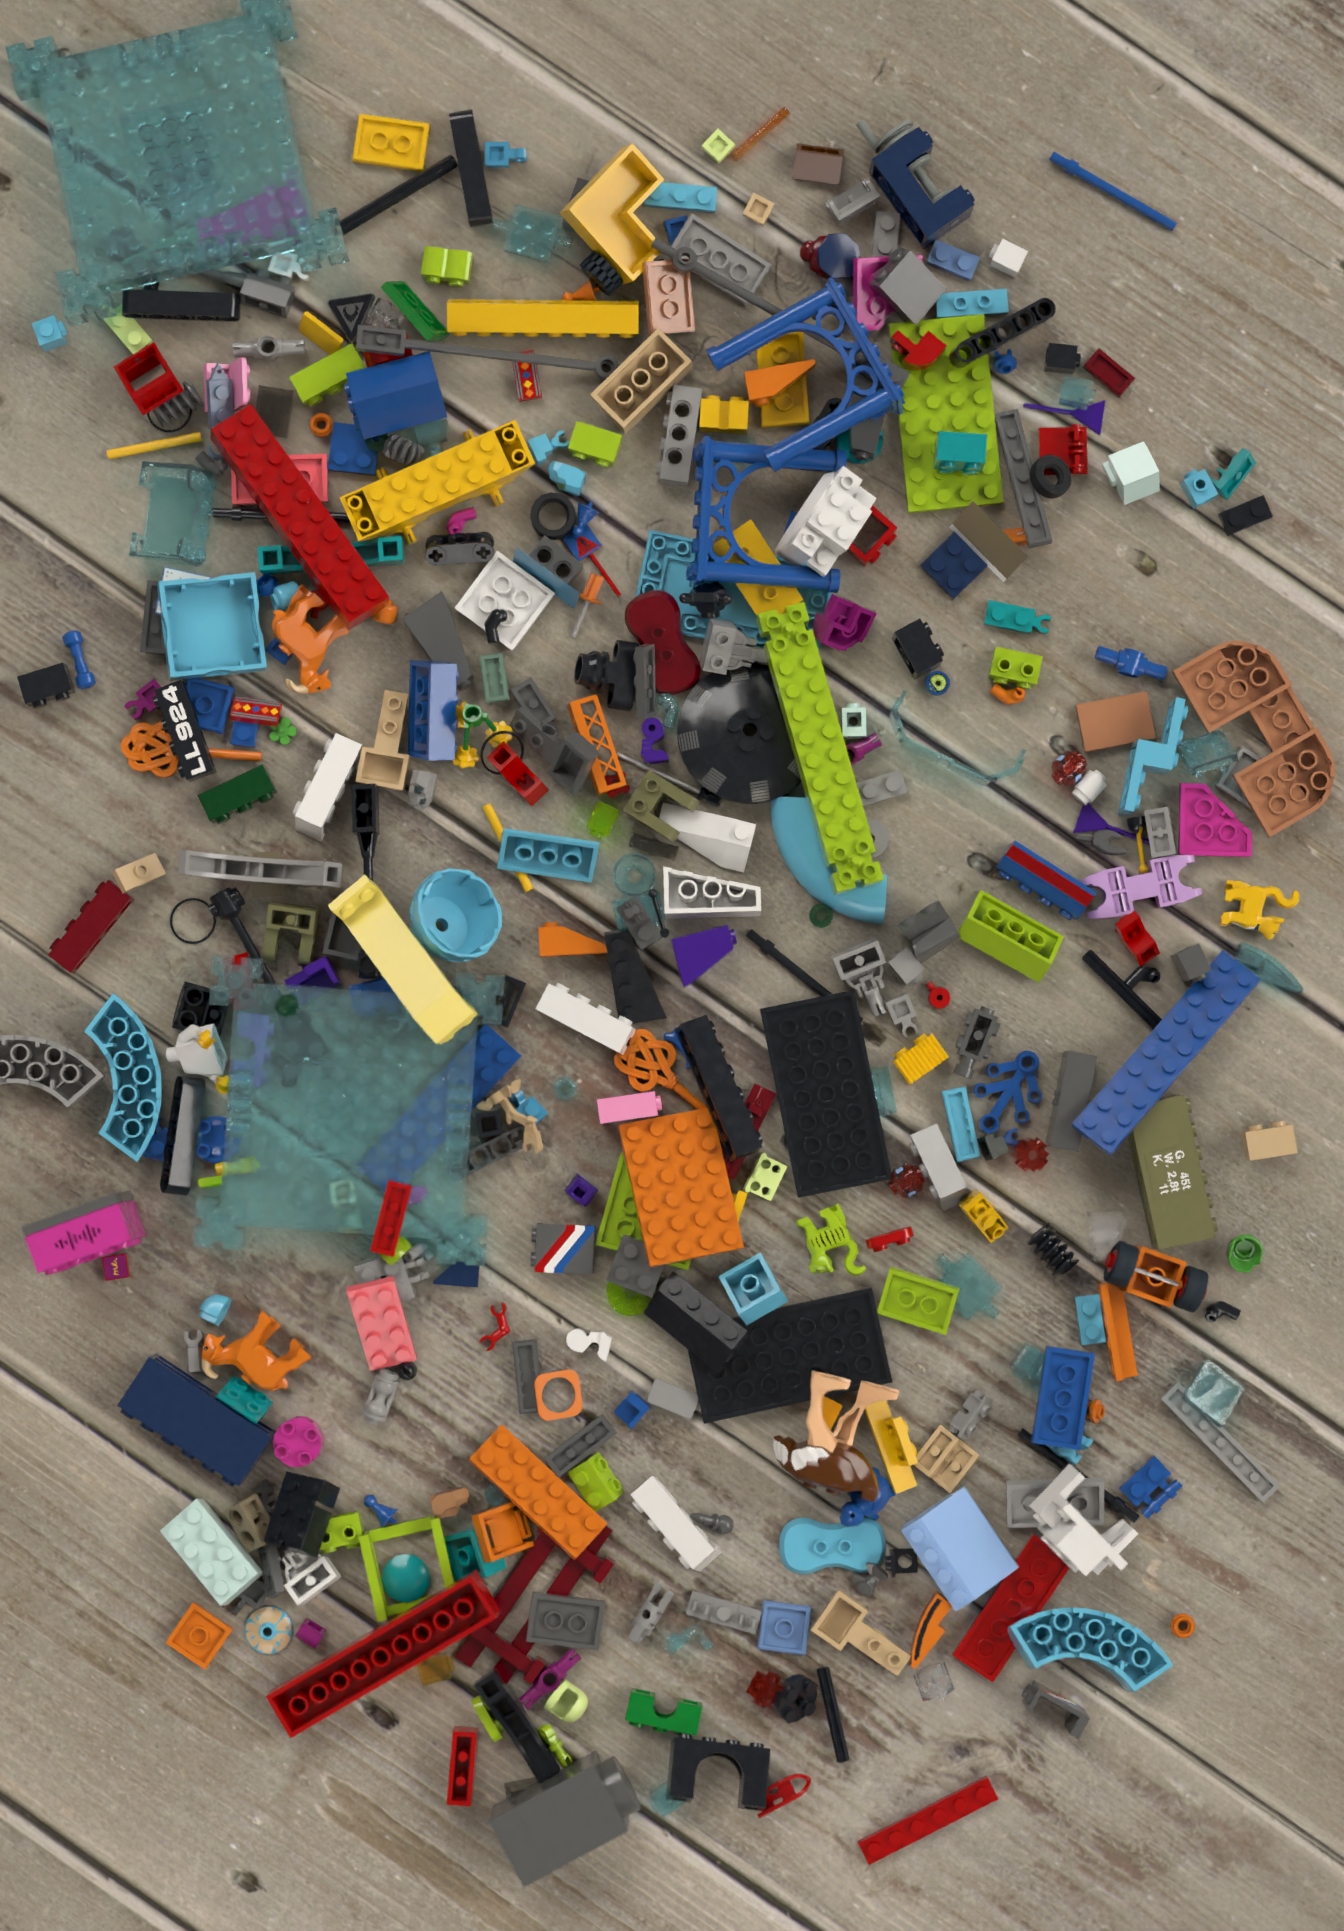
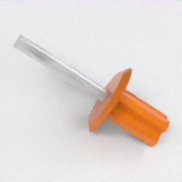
M591 572L584 592H579V597L585 601L571 634L573 638L577 636L589 603H603L596 598L604 580V577Z

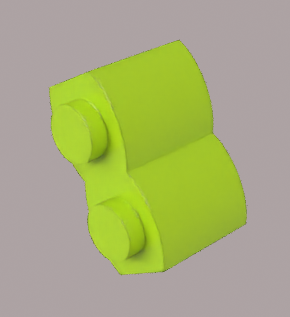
M425 246L421 268L422 279H426V283L439 285L440 282H449L450 286L457 288L469 285L473 262L472 252Z

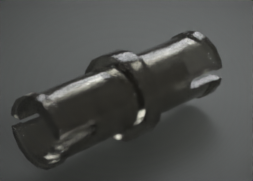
M634 832L629 842V847L649 852L650 856L655 854L675 861L679 846L659 841L657 837L652 839Z

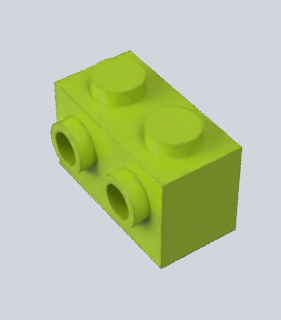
M996 646L993 651L988 678H993V682L997 684L1007 685V682L1016 683V687L1030 690L1031 687L1037 685L1043 656Z
M361 1511L331 1516L320 1548L323 1554L335 1552L339 1546L346 1545V1549L360 1546L358 1536L364 1535Z

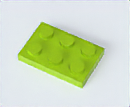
M891 1266L877 1313L946 1335L960 1288Z

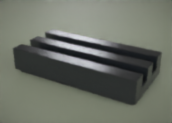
M504 974L486 1019L509 1027L526 983ZM506 981H510V986L496 1018L493 1016ZM517 984L519 989L505 1021L501 1020L514 987Z

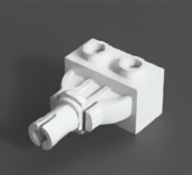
M283 1550L286 1557H283L281 1561L285 1565V1576L288 1581L284 1587L297 1606H303L342 1577L329 1557H322L318 1554V1557L315 1558Z

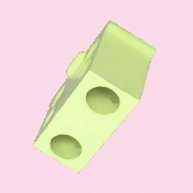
M764 1152L759 1153L743 1190L771 1201L787 1166L767 1157ZM774 1165L778 1166V1170L776 1172L772 1171V1167ZM764 1187L768 1188V1192L766 1194L762 1193V1189Z

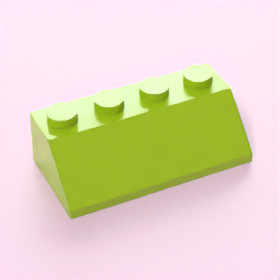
M982 890L979 891L958 930L961 936L960 939L964 942L969 943L1038 983L1041 982L1052 965L1064 938L1063 935Z

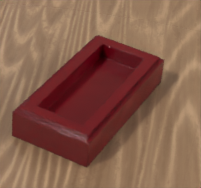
M1100 348L1096 350L1083 366L1088 373L1119 398L1135 380L1134 376Z

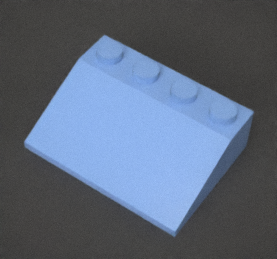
M965 1486L907 1521L901 1529V1532L955 1612L977 1599L1019 1568Z

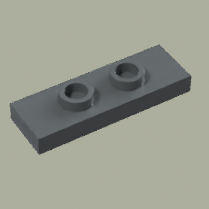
M537 1340L512 1341L519 1414L538 1413L534 1390V1381L540 1375Z

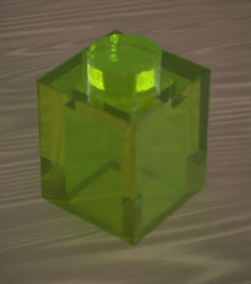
M598 800L586 825V828L590 830L589 834L601 840L603 836L609 838L621 813L620 810Z

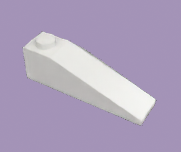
M663 803L659 819L680 832L677 837L678 840L710 859L718 866L744 873L756 824L698 810L690 812L684 807Z

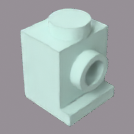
M859 703L846 704V708L841 709V731L844 739L866 738V707H860ZM856 718L858 724L851 726L849 719Z

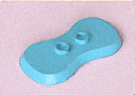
M864 1517L863 1522L859 1526L852 1527L844 1526L841 1523L825 1524L810 1518H797L791 1520L783 1527L779 1539V1552L784 1566L797 1574H810L827 1567H840L855 1573H868L866 1568L867 1562L876 1563L877 1566L882 1564L886 1553V1539L882 1526L877 1521L868 1517Z

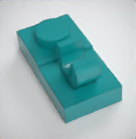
M1242 448L1232 458L1226 471L1222 468L1217 469L1218 474L1222 476L1219 480L1210 478L1222 498L1228 500L1256 464L1251 452Z

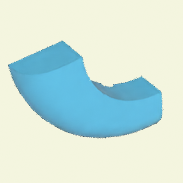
M778 797L770 801L772 828L777 846L790 872L806 891L837 913L866 923L883 925L887 875H883L884 880L879 884L862 888L861 883H856V888L853 891L834 896L829 876L834 871L832 866L826 868L807 799Z
M113 993L84 1031L99 1046L111 1068L114 1090L113 1102L99 1134L138 1162L154 1134L159 1118L162 1097L161 1071L153 1042L146 1028L131 1008Z
M1086 1608L1051 1609L1023 1618L1007 1628L1013 1644L1028 1668L1037 1669L1048 1662L1061 1658H1082L1106 1669L1121 1683L1126 1691L1130 1692L1137 1691L1173 1666L1164 1651L1147 1637L1142 1630L1117 1616Z

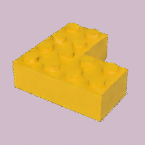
M633 143L622 147L560 212L561 216L586 244L611 264L622 278V284L633 282L643 272L642 262H651L661 253L651 247L655 237L633 212L663 182L664 178Z

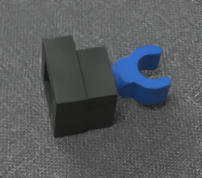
M1010 1129L1004 1136L994 1137L992 1133L977 1138L985 1160H992L1008 1153L1007 1145L1014 1146L1022 1143V1140L1014 1141L1011 1137L1012 1133L1018 1131V1129Z

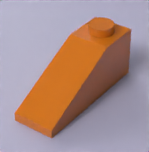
M815 359L744 372L749 405L754 404L755 407L768 405L769 401H773L814 370L816 365Z
M558 922L543 923V927H538L540 957L608 954L605 944L566 927L558 926Z

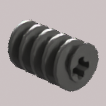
M184 381V391L152 410L163 429V422L169 426L172 425L171 417L177 421L180 420L179 412L187 416V407L196 411V402L201 406L205 405L193 384L190 386Z

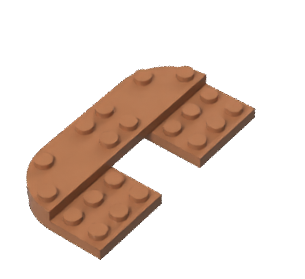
M1229 641L1213 647L1172 671L1207 734L1248 711L1272 752L1232 775L1268 838L1313 813L1326 801L1331 793L1335 778V763L1332 753L1318 728L1313 726L1291 688L1292 684L1280 663L1268 650L1260 645L1244 641Z

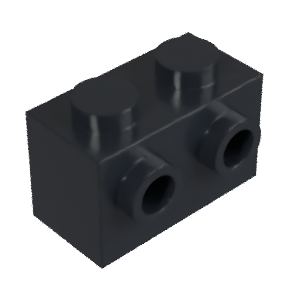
M63 662L17 676L24 702L29 707L33 706V709L46 706L47 701L56 699V702L67 700L70 698V694L75 693L68 666Z

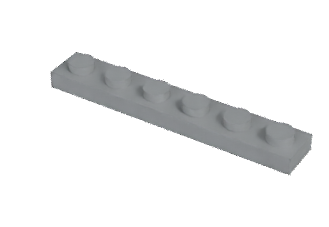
M1178 1381L1160 1397L1262 1503L1280 1487Z

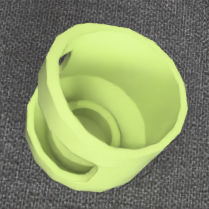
M565 1678L549 1697L544 1709L550 1711L564 1722L573 1723L584 1714L588 1706V1698L581 1689Z

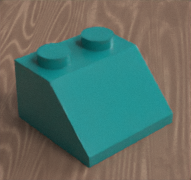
M474 1526L444 1536L451 1571L455 1581L474 1570H477L481 1578H486L507 1568L504 1557L493 1562L484 1563Z

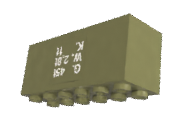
M1185 1095L1160 1098L1128 1135L1152 1248L1157 1250L1216 1238L1215 1232L1218 1231L1216 1218H1212L1210 1208H1213L1210 1193L1206 1194L1204 1185L1208 1184L1205 1170H1201L1199 1163L1202 1160V1152L1200 1146H1196L1194 1137L1197 1136L1196 1126L1194 1122H1190L1189 1113H1192V1107L1189 1098L1185 1099Z

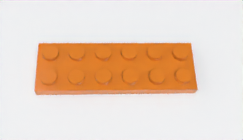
M502 1424L468 1460L573 1560L582 1553L608 1524Z

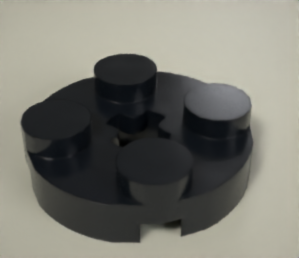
M795 1674L789 1677L783 1683L786 1685L781 1692L777 1691L773 1707L781 1719L787 1723H792L814 1713L816 1709L814 1703L817 1697V1684L803 1674Z

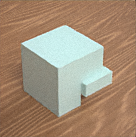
M1144 441L1108 455V461L1102 463L1103 470L1111 486L1117 487V492L1124 505L1160 491L1159 470Z

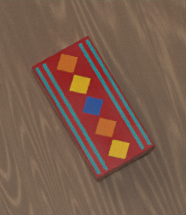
M530 350L521 353L535 354V351ZM512 361L518 401L542 398L537 364Z
M234 696L230 720L278 727L282 703Z

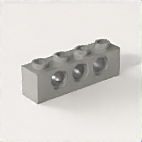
M674 384L673 391H668L666 405L670 406L669 415L665 414L663 429H667L666 438H661L659 452H663L662 462H657L656 475L660 476V483L688 487L702 388ZM679 407H685L689 413L685 417H679L675 411ZM677 430L683 431L685 438L677 441L672 437L673 432ZM672 454H678L682 460L678 464H672L668 458Z

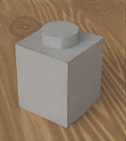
M907 947L887 963L905 985L909 982L914 985L924 977L921 972L925 968Z

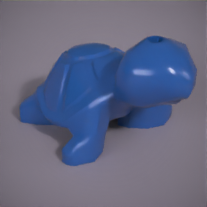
M872 1467L879 1486L876 1501L862 1499L861 1490L847 1492L852 1501L842 1506L840 1514L842 1525L847 1527L859 1526L863 1522L864 1515L870 1519L877 1520L879 1516L876 1513L884 1508L890 1497L896 1495L892 1486L880 1475L876 1467Z

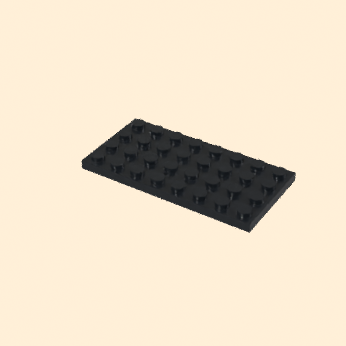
M851 990L761 1008L760 1012L798 1198L892 1179L855 991Z
M872 1287L778 1307L748 1325L744 1323L740 1316L733 1317L734 1321L748 1331L749 1338L719 1374L688 1350L704 1424L810 1401L812 1371L851 1380L848 1389L829 1391L824 1395L825 1397L859 1390L861 1381L879 1385L892 1383Z

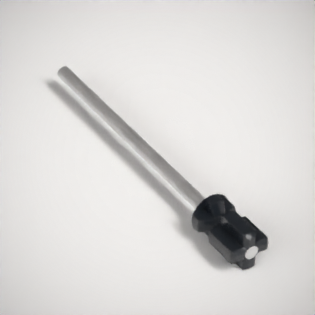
M617 752L618 758L647 771L650 770L668 781L699 794L697 797L699 800L706 798V803L718 807L722 801L721 798L712 793H707L703 787L699 790Z

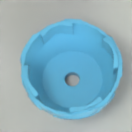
M448 868L436 871L422 881L413 895L409 911L411 930L428 953L444 961L464 962L485 955L496 941L502 928L501 907L494 897L491 888L484 880L469 870ZM436 921L443 924V932L437 929Z

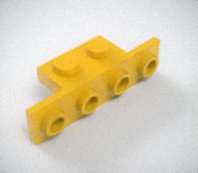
M887 1400L876 1401L867 1405L864 1411L894 1493H900L917 1486L911 1469V1465L918 1463L916 1458L917 1450L914 1444L910 1442L907 1423L905 1420H902V1417H892Z

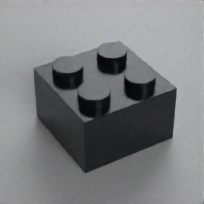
M920 618L895 631L892 636V640L914 680L940 667L943 662L942 657L944 656L938 643L934 644L931 639L933 633L928 623H923Z

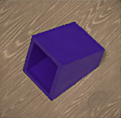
M728 925L671 939L683 988L690 986L733 951V945L737 944L734 929L729 930Z

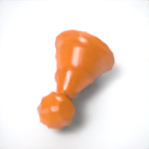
M588 280L573 294L570 292L563 293L562 300L596 301L594 293L599 292V287L593 288L591 281Z

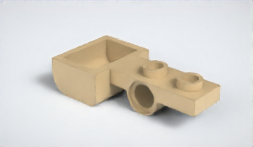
M389 690L384 691L374 748L362 746L356 783H375L379 787L404 791L411 757L410 755L398 752L404 732L409 694Z
M837 1589L811 1627V1631L839 1651L843 1649L847 1642L851 1643L898 1676L911 1658V1655L893 1643L880 1631L863 1622L862 1620L868 1613V1609L844 1591Z

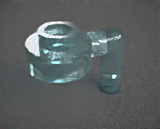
M692 1624L680 1635L676 1631L666 1639L668 1644L665 1648L672 1655L682 1648L693 1636L698 1639L706 1651L714 1644L698 1624Z

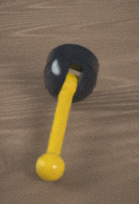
M1145 816L1127 818L1129 830L1135 833L1137 837L1140 859L1139 872L1145 874L1148 872V867L1145 865L1141 833L1146 829Z

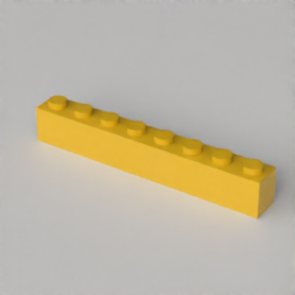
M448 299L447 332H453L454 336H466L467 332H477V336H490L491 332H496L506 337L515 336V333H524V336L536 337L539 336V333H548L550 337H561L562 333H572L573 337H586V333L596 334V337L602 338L610 337V334H620V337L631 338L634 337V334L639 333V301Z

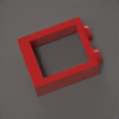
M154 342L114 366L116 373L142 415L147 414L184 391ZM161 364L166 373L135 391L131 382Z
M873 505L870 508L872 511L870 515L883 525L887 531L866 555L853 543L846 550L864 567L868 563L873 565L881 556L879 550L884 545L889 547L897 538V535L894 533L898 527Z

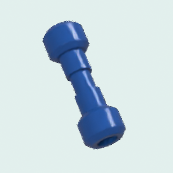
M78 630L67 632L63 635L62 639L65 647L70 649L71 656L76 664L77 676L75 681L79 689L93 687L96 684L94 674L89 672L87 663L83 658L84 653L81 647L83 638L81 632Z

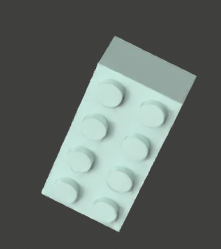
M195 1499L160 1530L220 1606L228 1605L264 1573L204 1499Z

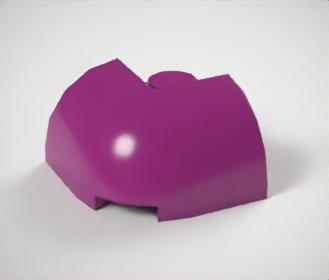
M832 594L823 614L816 612L813 621L815 638L822 644L841 651H847V648L854 646L857 642L862 643L877 613L851 600Z

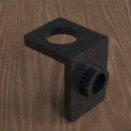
M913 1548L889 1549V1556H885V1570L890 1571L892 1578H895V1574L917 1573L916 1552ZM902 1554H908L912 1558V1564L907 1568H903L898 1564V1558Z

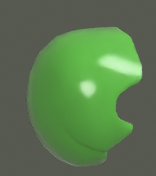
M1241 1234L1234 1237L1229 1242L1226 1250L1230 1266L1237 1272L1250 1273L1252 1268L1259 1265L1262 1261L1263 1247L1260 1240L1250 1234Z

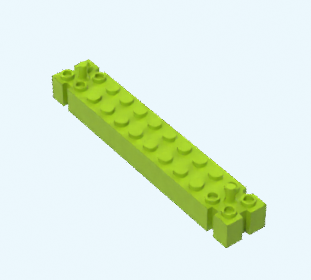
M805 602L786 606L783 614L779 615L777 609L759 613L755 619L760 638L767 637L768 640L763 647L824 862L826 868L832 866L834 871L829 876L834 896L853 891L856 888V883H861L862 888L879 884L884 880L879 861H872L871 856L876 852L814 633L812 629L806 631L805 626H807L810 619Z

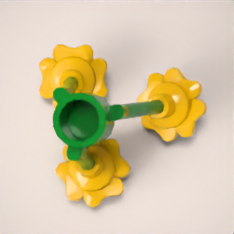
M462 702L460 706H456V717L458 721L457 728H464L463 745L457 746L455 760L452 762L453 765H458L461 769L474 767L475 762L479 761L477 749H470L468 744L470 729L480 726L482 721H485L489 726V729L485 731L487 735L485 740L498 731L512 732V728L507 726L505 721H501L499 724L497 722L492 723L488 718V714L482 713L478 705H469L466 702ZM499 734L490 739L488 743L493 748H497L503 741L507 743L511 740L512 735Z

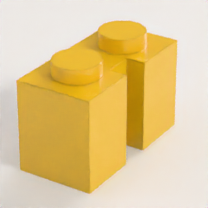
M708 395L706 399L701 398L699 432L747 434L749 401H744L743 397H730V401H720V397L715 395Z

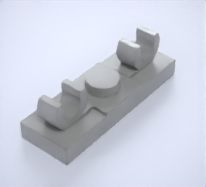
M692 1590L686 1610L687 1615L752 1634H756L762 1613L760 1609L696 1590Z

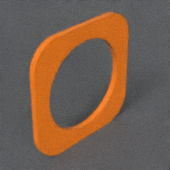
M567 1369L543 1373L536 1377L534 1390L540 1418L550 1421L573 1417L581 1412L583 1403L579 1376L575 1371ZM556 1377L567 1379L572 1384L575 1392L572 1405L566 1411L560 1413L550 1411L542 1400V1391L545 1384Z

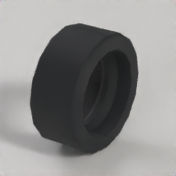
M550 492L541 495L535 500L531 508L530 518L534 530L540 536L544 537L545 535L550 540H558L566 537L575 525L576 513L572 502L566 496ZM551 502L562 505L567 512L565 525L557 530L545 528L539 520V513L542 507Z

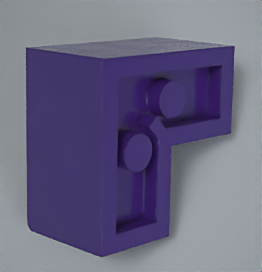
M325 956L303 968V971L285 980L299 1005H304L343 984L330 958Z

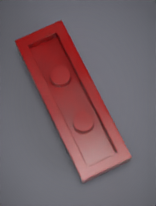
M388 1180L370 1251L394 1257L412 1185Z

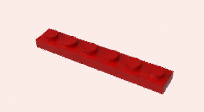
M985 1776L857 1842L868 1865H871L998 1800V1797L988 1777Z

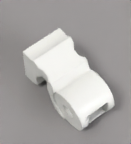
M575 1328L568 1333L566 1342L573 1351L584 1352L591 1343L595 1342L599 1345L598 1356L604 1361L607 1360L612 1336H609L605 1331H591L587 1335L583 1329Z

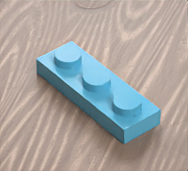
M662 182L644 200V207L715 213L717 187Z

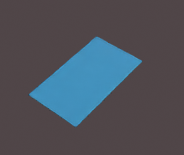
M516 547L512 562L575 609L580 593Z

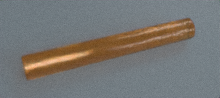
M783 107L740 145L731 154L734 160L738 161L790 114L787 108Z

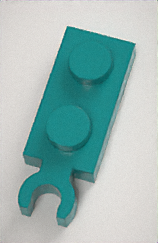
M989 600L983 625L1031 634L1032 628H1036L1039 633L1047 634L1049 629L1042 628L1040 623L1043 620L1050 621L1051 616L1041 615L1035 617L1036 609Z

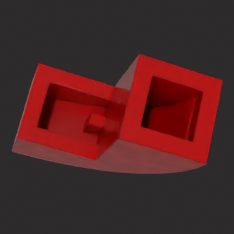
M504 741L486 757L531 806L549 791L543 782Z

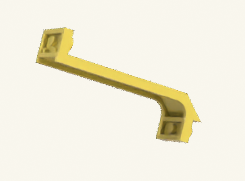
M366 875L362 876L328 905L331 911L346 924L414 1020L436 1044L439 1043L441 1045L452 1039L458 1030L470 1024L473 1018L478 1015L474 1007L464 1000L452 987L379 886Z

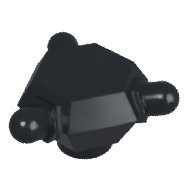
M712 582L711 584L704 583L693 587L690 593H682L679 596V600L683 604L695 606L701 613L702 618L712 619L720 616V610H723L726 605L732 602V596L728 594L719 582Z

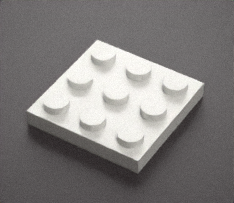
M497 551L456 605L455 610L485 631L484 623L491 611L494 609H504L507 612V620L501 622L497 627L499 642L513 652L554 597L555 593Z

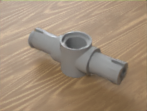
M265 335L260 339H254L253 342H232L233 358L254 356L255 359L263 358L271 362L279 357H284V355H305V340H283V338L275 339L270 335ZM273 344L275 348L271 353H264L263 348L265 345Z

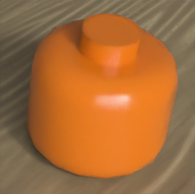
M389 600L388 606L372 615V618L380 623L393 624L396 620L398 607L392 604V600Z

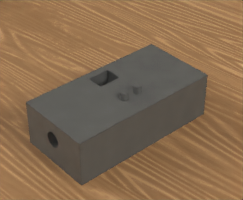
M1063 1051L1056 1090H1054L1055 1096L1054 1100H1052L1053 1106L1045 1146L1079 1152L1082 1134L1072 1127V1123L1088 1106L1098 1056Z

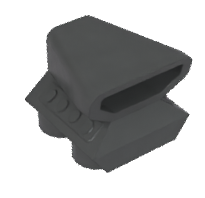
M940 901L931 903L919 913L906 918L897 925L904 937L912 942L916 958L920 963L928 960L961 937Z

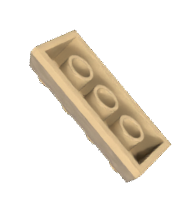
M658 328L590 396L605 415L626 435L668 394V391L673 389L674 384L677 385L693 369L692 361Z

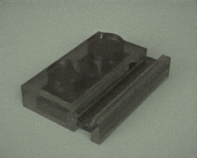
M259 385L256 412L274 437L287 439L294 391Z

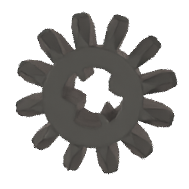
M390 434L384 443L382 453L385 457L409 467L422 461L425 450L415 442L395 434Z

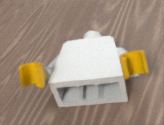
M191 1024L179 1034L175 1047L166 1049L167 1060L169 1062L180 1061L185 1073L208 1077L215 1083L217 1091L223 1095L232 1089V1086L229 1085L231 1082L230 1077L223 1075L228 1057L214 1024L202 1027Z

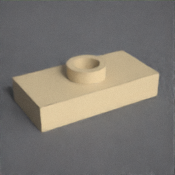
M153 853L115 869L112 874L122 893H126L163 877L166 872L156 853Z

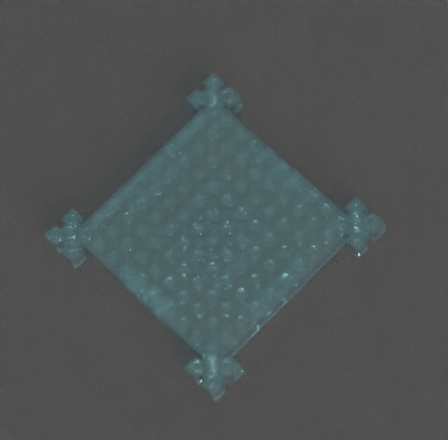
M240 0L243 12L241 16L64 57L59 56L58 47L52 36L33 40L35 47L27 48L24 42L5 46L9 65L14 72L11 73L14 89L20 101L40 98L38 92L40 91L80 273L77 274L74 268L55 272L59 292L64 298L61 299L64 316L70 326L89 322L88 315L95 314L98 320L117 316L111 293L297 250L303 272L322 268L320 261L328 259L331 266L350 262L337 208L317 211L319 218L315 219L274 40V36L277 35L280 42L298 38L290 0Z
M213 955L211 975L218 976V984L210 985L209 1005L229 1006L232 1004V999H234L221 1203L218 1204L219 1196L199 1195L196 1198L195 1218H202V1224H197L194 1227L193 1247L213 1248L216 1245V1241H223L222 1249L242 1250L245 1246L246 1227L239 1226L374 1235L386 1187L390 1179L412 1185L399 1236L445 1239L438 1240L436 1263L456 1264L457 1257L466 1258L465 1265L485 1266L487 1243L479 1242L480 1237H487L489 1215L469 1213L468 1220H464L478 1016H482V1024L502 1025L503 1004H497L496 998L497 995L504 996L505 975L486 974L485 981L476 980V973H456L455 990L457 993H462L461 997L474 1007L478 1015L473 1018L470 1024L458 1030L452 1039L440 1045L439 1043L436 1044L414 1020L394 991L255 982V978L261 979L263 977L264 958L243 957L241 964L234 963L235 956Z

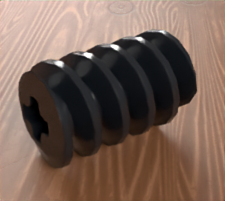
M1048 1222L1031 1236L1028 1245L1037 1244L1034 1253L1042 1251L1043 1254L1040 1260L1049 1259L1046 1268L1055 1267L1052 1275H1062L1073 1268L1079 1262V1259L1071 1261L1074 1253L1072 1251L1065 1253L1068 1248L1067 1244L1059 1246L1062 1238L1060 1236L1053 1238L1056 1230H1047L1050 1225Z

